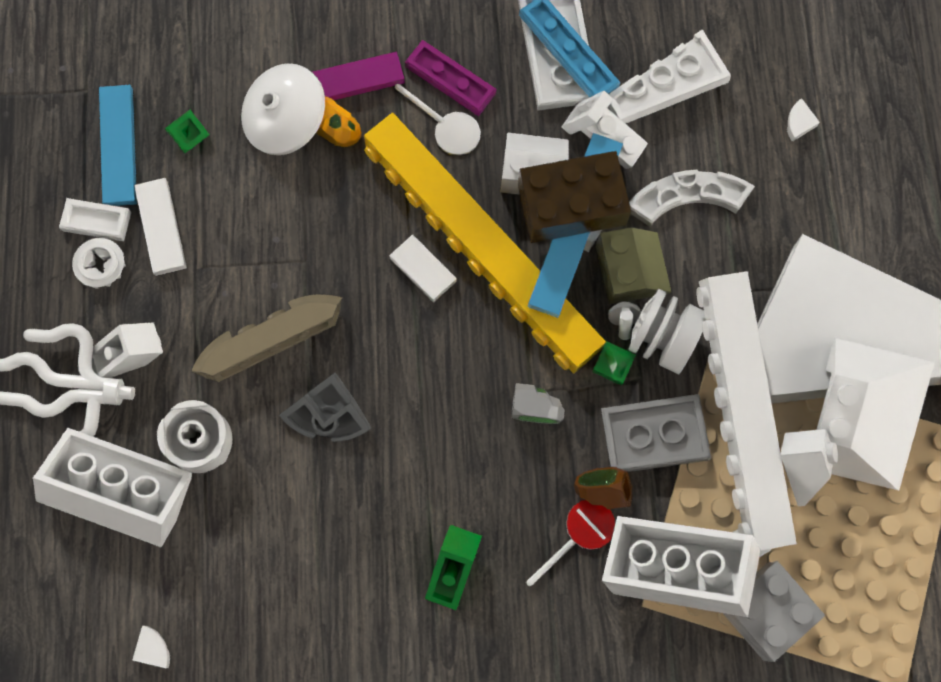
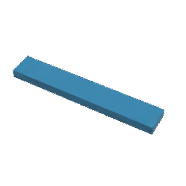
M593 133L585 156L616 151L617 156H619L623 143ZM590 232L552 240L529 300V308L556 318L559 317Z

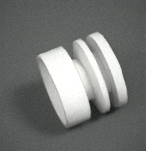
M658 289L656 294L645 304L634 325L631 344L628 350L636 353L642 342L645 341L648 343L643 357L648 359L656 348L663 350L659 365L679 375L703 332L702 323L706 320L704 310L691 304L685 308L681 315L676 314L678 298L675 296L672 297L666 308L662 307L661 304L666 292Z

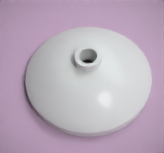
M281 64L265 71L249 88L242 106V127L249 142L257 149L270 155H285L303 147L314 136L322 122L325 111L323 87L312 72L297 64Z

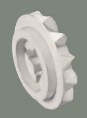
M105 238L88 240L74 254L72 261L74 274L84 285L96 289L103 286L110 287L112 282L121 278L123 267L126 266L124 253L111 240ZM94 254H97L103 261L108 260L103 264L105 268L104 273L97 268H92V266L96 265Z

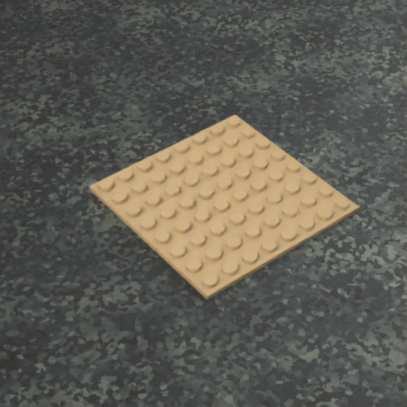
M707 359L698 394L702 406L711 460L679 465L664 523L733 532L738 529V525L742 521L740 510L735 508L732 498V491L736 488L734 477L729 474L726 464V457L730 455L728 443L723 440L720 431V423L724 420L722 409L717 407L714 397V390L718 388L716 376L711 373ZM825 398L772 403L780 453L785 433L817 430ZM923 419L918 421L899 491L831 474V478L805 506H798L783 464L797 544L772 548L771 551L759 557L757 571L766 563L778 561L825 614L815 626L786 651L787 653L880 682H908L941 526V425ZM643 599L642 607L743 638L723 613Z

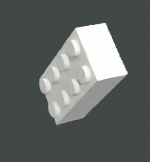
M617 516L602 582L616 595L748 617L760 548L753 535Z

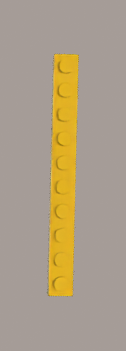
M393 112L364 135L366 146L364 151L370 160L375 164L380 162L386 169L384 172L387 178L395 186L400 184L406 191L405 196L415 208L420 206L427 214L425 217L429 224L437 231L441 229L448 238L446 240L450 247L456 253L462 252L469 259L467 263L471 270L477 276L483 275L490 282L488 286L493 294L500 300L504 298L512 306L510 311L514 317L521 323L526 321L533 329L531 333L536 341L542 346L547 344L555 353L553 357L564 370L569 368L575 374L603 349L606 341L566 298L558 318L528 307L541 271Z

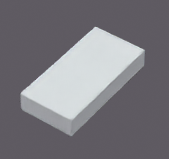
M67 198L59 228L64 232L124 241L131 211L129 208Z
M411 235L389 255L390 259L433 303L456 282V277L414 235Z

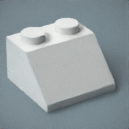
M507 133L500 192L520 194L517 184L520 168L568 160L569 140Z

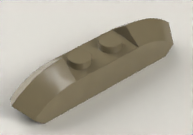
M332 295L300 297L288 302L291 307L290 310L286 312L285 310L276 311L267 317V321L257 326L250 324L241 328L238 331V335L234 337L227 331L213 340L196 360L192 372L206 379L220 382L336 325L342 298Z

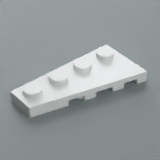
M701 30L694 35L691 41L685 45L682 43L673 49L671 55L662 61L657 60L651 64L649 70L640 76H634L612 91L609 95L613 100L608 108L626 124L729 83L731 75L704 31Z

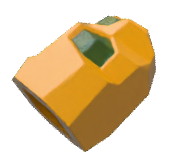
M325 96L324 116L316 133L335 146L349 147L354 145L361 137L360 124L352 117L351 113L339 106L333 99Z

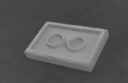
M699 394L601 408L610 467H617L632 472L711 460Z

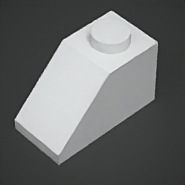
M154 322L119 325L93 346L92 369L94 373L100 377L112 378L146 366L162 354L161 340L157 335Z
M826 429L785 433L780 456L797 505L805 506L831 478L833 463L838 462L837 446L835 442L830 443Z

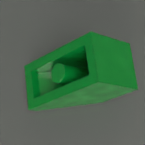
M450 525L425 596L426 600L457 610L482 538L481 535Z

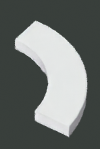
M686 170L673 173L671 176L656 182H651L641 189L629 201L631 214L648 226H651L655 220L672 208L689 203L714 204L736 214L755 186L743 179L723 172L713 173Z

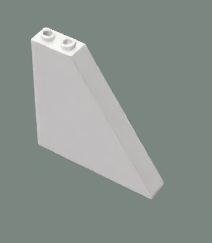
M802 234L793 246L757 323L771 403L825 398L832 374L826 370L834 338L933 361L935 363L928 386L941 385V300Z

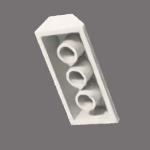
M67 428L34 475L33 482L36 502L162 547L177 521L192 473Z

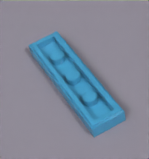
M533 0L519 11L521 19L589 98L602 91L610 94L619 87L620 81L549 0Z
M131 85L99 87L102 203L111 206L137 204V196L134 186L136 185L133 89Z

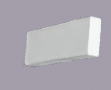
M166 178L134 185L154 275L157 276L186 269L168 181Z

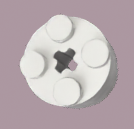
M197 400L184 401L171 408V411L161 420L157 431L159 448L166 458L179 468L191 473H204L226 462L232 447V431L227 420L212 406ZM196 431L202 434L201 437L197 438L196 443L191 442L190 438L195 437Z

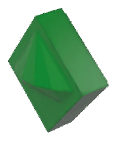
M188 110L165 128L184 154L210 135L191 110Z
M606 341L592 372L622 386L636 355Z

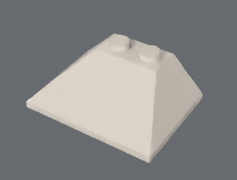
M834 338L826 370L832 374L817 430L826 429L830 443L835 442L837 446L838 462L833 463L831 474L899 491L935 362Z

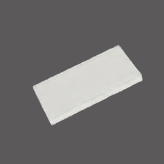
M518 0L519 9L521 10L533 0ZM549 0L589 46L580 0ZM522 20L537 109L546 110L576 106L578 103L588 99L589 96Z

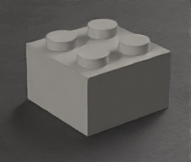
M778 561L766 563L756 572L748 617L723 613L761 659L768 662H775L825 616Z

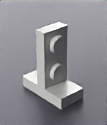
M602 91L578 103L562 125V128L570 135L581 130L590 139L593 133L623 143L618 156L619 163L625 169L632 168L648 143L607 108L613 98L605 91Z

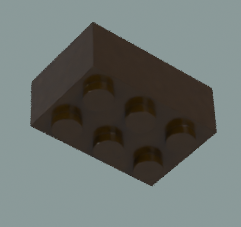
M616 151L519 169L517 184L531 243L620 227L627 224L631 208Z

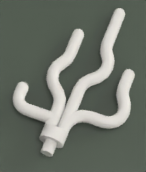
M62 324L51 330L27 329L24 331L23 336L26 341L40 343L57 342L68 336L76 337L80 342L78 367L81 376L55 373L42 358L29 352L16 353L5 359H0V372L11 371L22 365H28L47 384L57 387L78 388L62 394L53 403L46 405L39 403L29 395L0 392V405L23 407L31 414L45 418L56 416L75 402H87L84 428L78 432L94 437L98 428L101 404L120 405L123 399L133 400L135 396V388L124 386L122 379L104 378L94 373L92 369L93 339L89 331L78 324Z

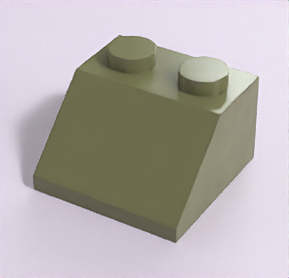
M631 227L600 233L596 243V250L609 304L653 297L658 289L665 291L666 294L672 292L657 232Z

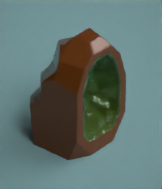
M617 467L596 468L578 475L574 482L577 495L580 498L586 499L592 505H602L607 509L627 508L631 505L633 498L632 484L626 470Z

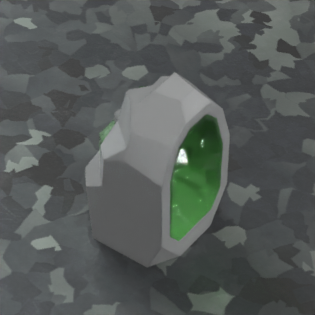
M516 383L512 406L513 419L548 424H559L564 419L565 410L558 398L550 396L545 389L536 388L535 385Z

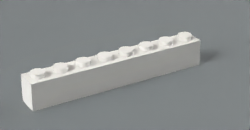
M748 271L708 277L699 281L700 287L697 288L696 295L699 306L704 308L706 320L702 323V329L706 341L710 342L712 353L708 356V363L711 373L716 376L718 387L714 390V397L717 407L722 409L724 420L720 423V431L723 440L728 443L730 455L726 457V464L729 474L734 477L736 488L732 491V498L735 508L740 510L742 521L738 525V532L753 535L760 551L794 545L797 542Z

